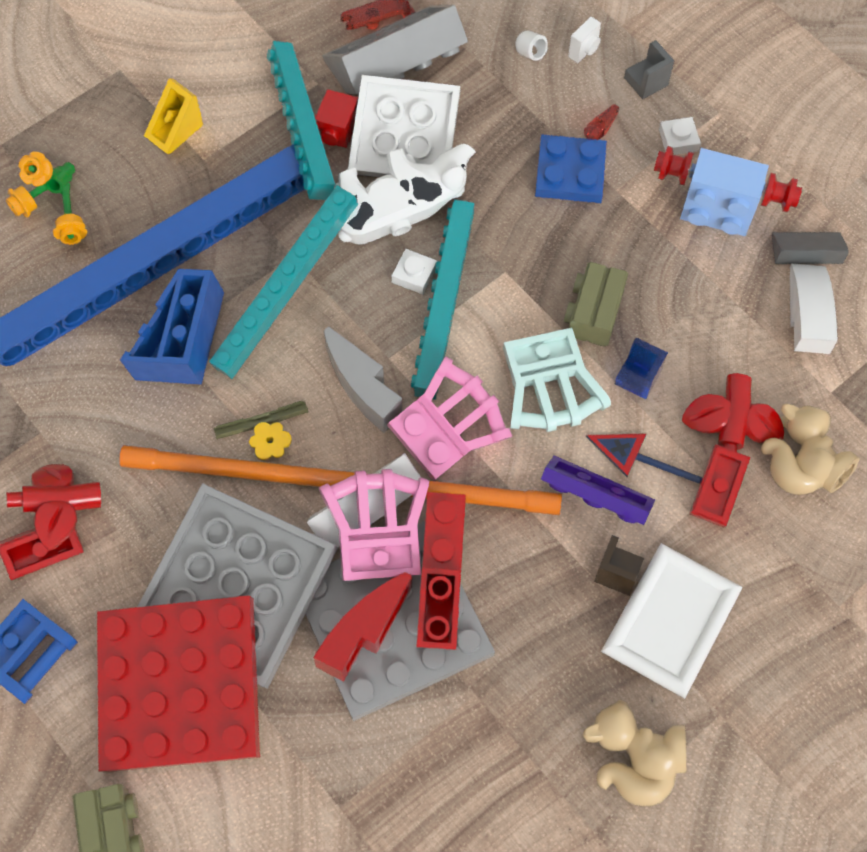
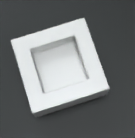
M590 17L571 35L569 58L579 63L587 54L592 55L596 51L601 41L599 38L601 23Z
M693 117L662 121L660 123L659 132L665 152L667 146L673 147L674 155L688 153L689 151H699L701 142Z
M405 249L392 274V283L423 295L435 272L437 260Z

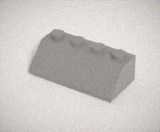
M430 5L322 56L345 92L358 94L359 96L362 75L403 79L405 77L403 72L412 68L415 71L424 69L432 65L431 59L439 55L442 58L452 56L460 51L458 46L467 43L468 40L455 5Z

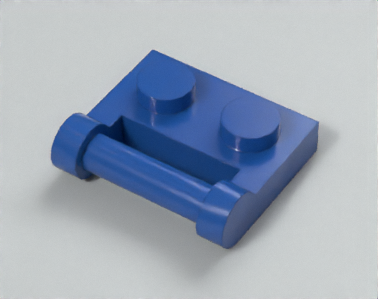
M22 599L0 624V685L22 703L26 704L33 696L30 693L62 654L66 650L71 651L78 641ZM47 634L55 639L19 682L11 678Z

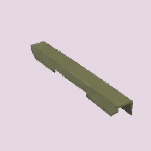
M298 401L279 407L277 410L218 425L214 428L216 439L253 430L261 422L273 424L308 413L309 411L305 401Z

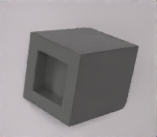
M654 40L649 44L646 59L627 68L624 79L642 99H645L669 85L674 59L657 40Z

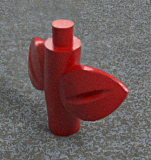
M732 373L727 375L726 398L714 394L702 395L686 408L682 416V422L697 432L706 434L719 433L718 445L735 452L743 448L745 436L762 444L770 438L784 439V426L776 410L767 404H751L752 378L745 374Z
M64 464L43 466L32 473V486H22V492H6L7 508L23 507V512H36L33 517L34 527L41 543L48 551L62 544L75 529L78 521L76 511L101 508L100 482L73 485L74 473L69 466Z

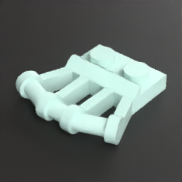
M572 328L504 342L503 351L512 377V384L515 387L511 429H519L520 426L545 429L546 432L557 430V426L570 424L573 427L581 425L583 419L598 409L603 411L611 405L607 393L585 368ZM575 376L591 395L589 399L580 405H577L569 377ZM558 381L566 410L553 412L545 382ZM534 386L542 414L522 412L524 387Z

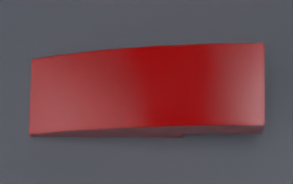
M404 572L392 578L366 595L349 610L327 635L314 655L313 659L316 668L344 682L362 647L377 654L412 589V575Z

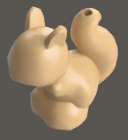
M783 404L781 408L784 414L781 417L783 426L788 430L790 437L802 446L798 454L794 456L790 446L781 439L770 438L761 446L763 455H772L770 471L773 480L780 488L794 495H805L819 488H824L830 493L837 491L856 470L860 458L852 451L835 453L832 448L833 440L826 435L831 424L829 412L813 406L798 408L791 404Z
M618 700L601 710L596 716L595 723L584 730L583 736L587 742L599 743L603 748L610 751L626 750L628 752L631 767L618 762L607 763L598 770L597 783L605 790L611 784H614L623 799L631 804L646 807L661 803L670 795L675 784L676 774L686 773L685 725H673L666 731L665 735L653 733L649 728L638 729L636 719L628 704Z

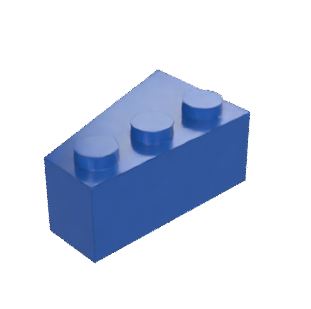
M177 270L155 304L158 309L148 324L143 323L138 331L140 337L130 352L125 351L120 359L134 380L202 385L224 296V291L212 270Z

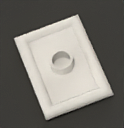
M660 543L601 652L685 699L743 587Z

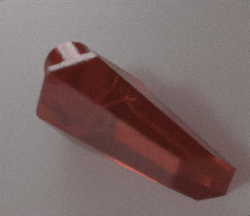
M614 104L596 116L585 127V137L596 140L604 137L619 113V106Z

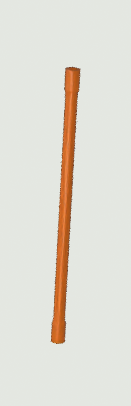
M128 445L122 446L119 460L120 466L127 468L161 469L321 487L327 483L329 486H332L355 475V472L166 452L155 448ZM429 481L427 492L466 494L465 503L522 509L527 512L560 515L562 493L536 490L519 491Z

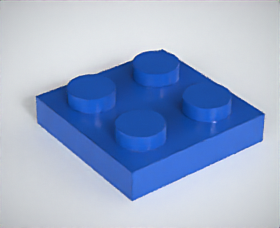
M541 134L535 197L601 203L607 141Z

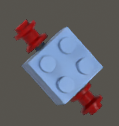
M667 146L666 152H658L653 170L660 172L658 179L664 180L667 175L676 176L679 179V185L684 186L687 175L690 173L689 177L692 179L680 219L689 221L694 225L712 227L722 230L727 234L746 236L761 196L760 206L766 207L771 201L780 203L782 211L787 213L790 206L796 208L800 200L802 187L797 186L798 179L792 178L786 184L777 181L776 173L770 172L767 183L765 182L769 165L701 148L697 163H693L690 166L694 152L689 151L684 157L674 155L673 147Z

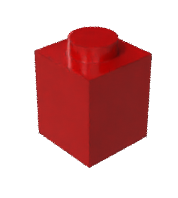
M327 89L315 116L323 143L330 146L348 147L354 131L358 97Z

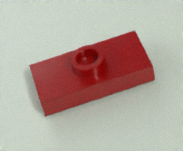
M715 444L689 515L721 527H726L751 457Z

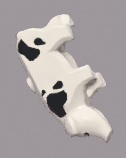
M461 144L442 153L433 164L424 165L415 162L414 154L405 155L403 149H397L386 155L390 174L379 177L366 188L359 182L356 168H350L339 174V183H336L335 187L338 185L353 194L358 202V206L338 232L340 240L354 244H365L391 233L393 236L407 233L412 228L411 225L432 216L452 198H458L465 192L467 163L469 158L476 153L475 150L467 144Z

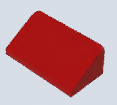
M76 527L62 544L50 551L41 543L35 528L0 541V556L11 580L84 552Z

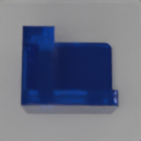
M635 338L631 345L629 356L618 373L614 384L647 399L662 372L668 352L639 338Z

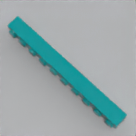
M273 41L271 49L267 51V61H270L271 74L274 75L275 88L278 89L279 102L283 106V116L287 120V130L291 134V144L295 148V158L300 165L299 172L304 179V189L307 190L309 199L327 200L334 190L335 182L293 44Z
M338 185L335 187L210 359L209 363L215 369L230 379L234 378L358 206V202L353 194Z
M454 200L452 208L448 207L446 219L449 220V225H444L443 238L446 239L445 243L440 244L439 255L442 258L441 261H437L435 274H438L437 280L433 279L431 292H434L433 298L428 300L427 311H430L429 317L425 316L423 329L426 330L425 336L420 338L419 349H422L421 355H417L415 368H418L417 375L413 374L411 380V388H414L415 397H421L425 393L446 354L474 217L475 203ZM438 389L432 398L433 400L437 399Z

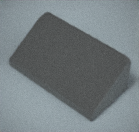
M772 232L771 235L775 264H843L849 253L848 246L840 232Z

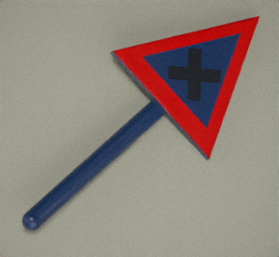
M646 434L586 435L626 477H628L635 460H638L698 484L702 480V477L640 454L639 450Z

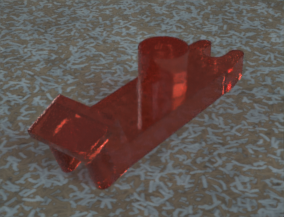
M377 0L341 13L340 21H347L346 30H353L363 26L370 30H375L379 27V21L400 14L404 18L415 13L408 0Z

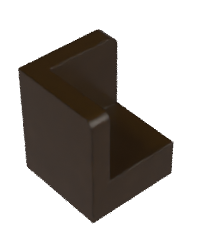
M612 535L594 582L630 596L644 558L616 547L619 537Z

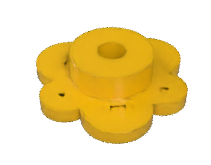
M266 422L258 423L254 428L255 435L249 439L250 446L255 448L256 457L260 460H268L272 456L275 458L282 457L284 455V448L289 447L292 442L290 433L283 431V426L279 422H275L271 426Z

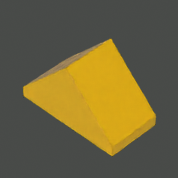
M169 78L144 137L166 154H171L203 126L197 96L175 79Z

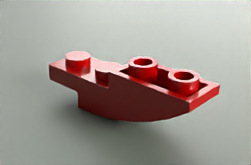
M427 492L417 647L456 650L466 494Z

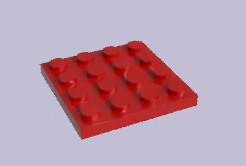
M248 595L97 611L98 772L260 758L253 597Z

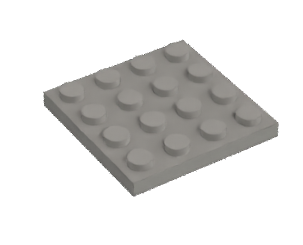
M202 483L137 607L250 595L254 600L257 684L268 689L338 547L331 542Z
M425 521L417 524L421 574ZM341 558L331 562L305 613L319 646H321L327 635L342 617L362 598L394 577L342 581ZM412 575V589L377 654L362 647L344 682L333 677L353 721L495 655V651L461 583L456 650L417 647L421 575Z

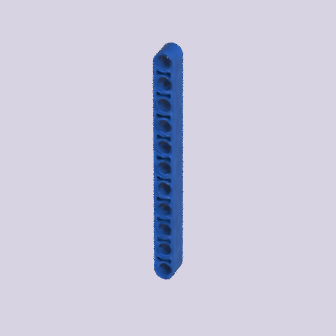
M294 145L283 149L0 317V364L11 366L19 363L305 190L304 179L299 172L300 165L295 158Z

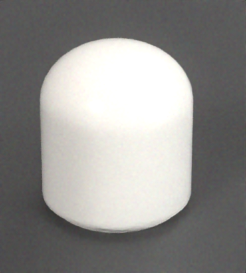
M523 31L518 35L515 47L522 56L537 61L545 55L548 42L543 35L532 31ZM533 45L537 48L535 55L532 53Z

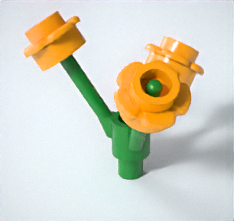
M33 151L30 155H24L18 164L21 169L19 176L24 183L33 184V186L38 187L30 192L23 186H19L14 190L9 188L8 194L10 197L6 199L7 205L17 217L23 214L28 218L31 216V212L37 209L34 201L35 197L47 190L55 194L61 193L64 215L56 219V228L53 229V236L56 239H61V242L66 245L79 243L87 236L88 231L85 229L86 226L83 223V219L78 215L72 214L71 186L69 183L72 181V175L75 173L74 165L66 162L62 166L53 168L51 162L41 152Z

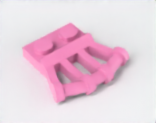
M446 356L439 365L425 393L387 424L433 481L468 452L512 437L510 428H505L497 404L499 400L494 395L490 396L481 386L483 381L478 375L474 377L452 364L453 360ZM444 377L463 386L438 408L431 401ZM470 394L479 404V407L453 428L443 415ZM486 414L492 434L465 442L460 434Z
M382 469L379 474H366L365 471H355V475L332 486H329L327 483L319 487L320 494L339 530L342 581L396 577L404 572L411 575H421L417 523L429 487V480L421 477L415 480L393 473L392 469ZM382 489L385 527L370 528L368 490ZM394 489L413 495L406 523L402 526H397ZM356 491L359 529H350L337 500Z

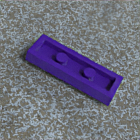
M555 455L546 465L540 479L549 483V486L558 492H570L583 498V501L589 506L595 508L604 507L617 513L620 519L628 523L644 525L655 502V499Z

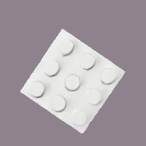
M362 75L348 169L356 168L357 175L372 177L389 175L390 170L386 155L397 149H403L405 155L414 154L417 164H433L442 153L453 148L460 86Z

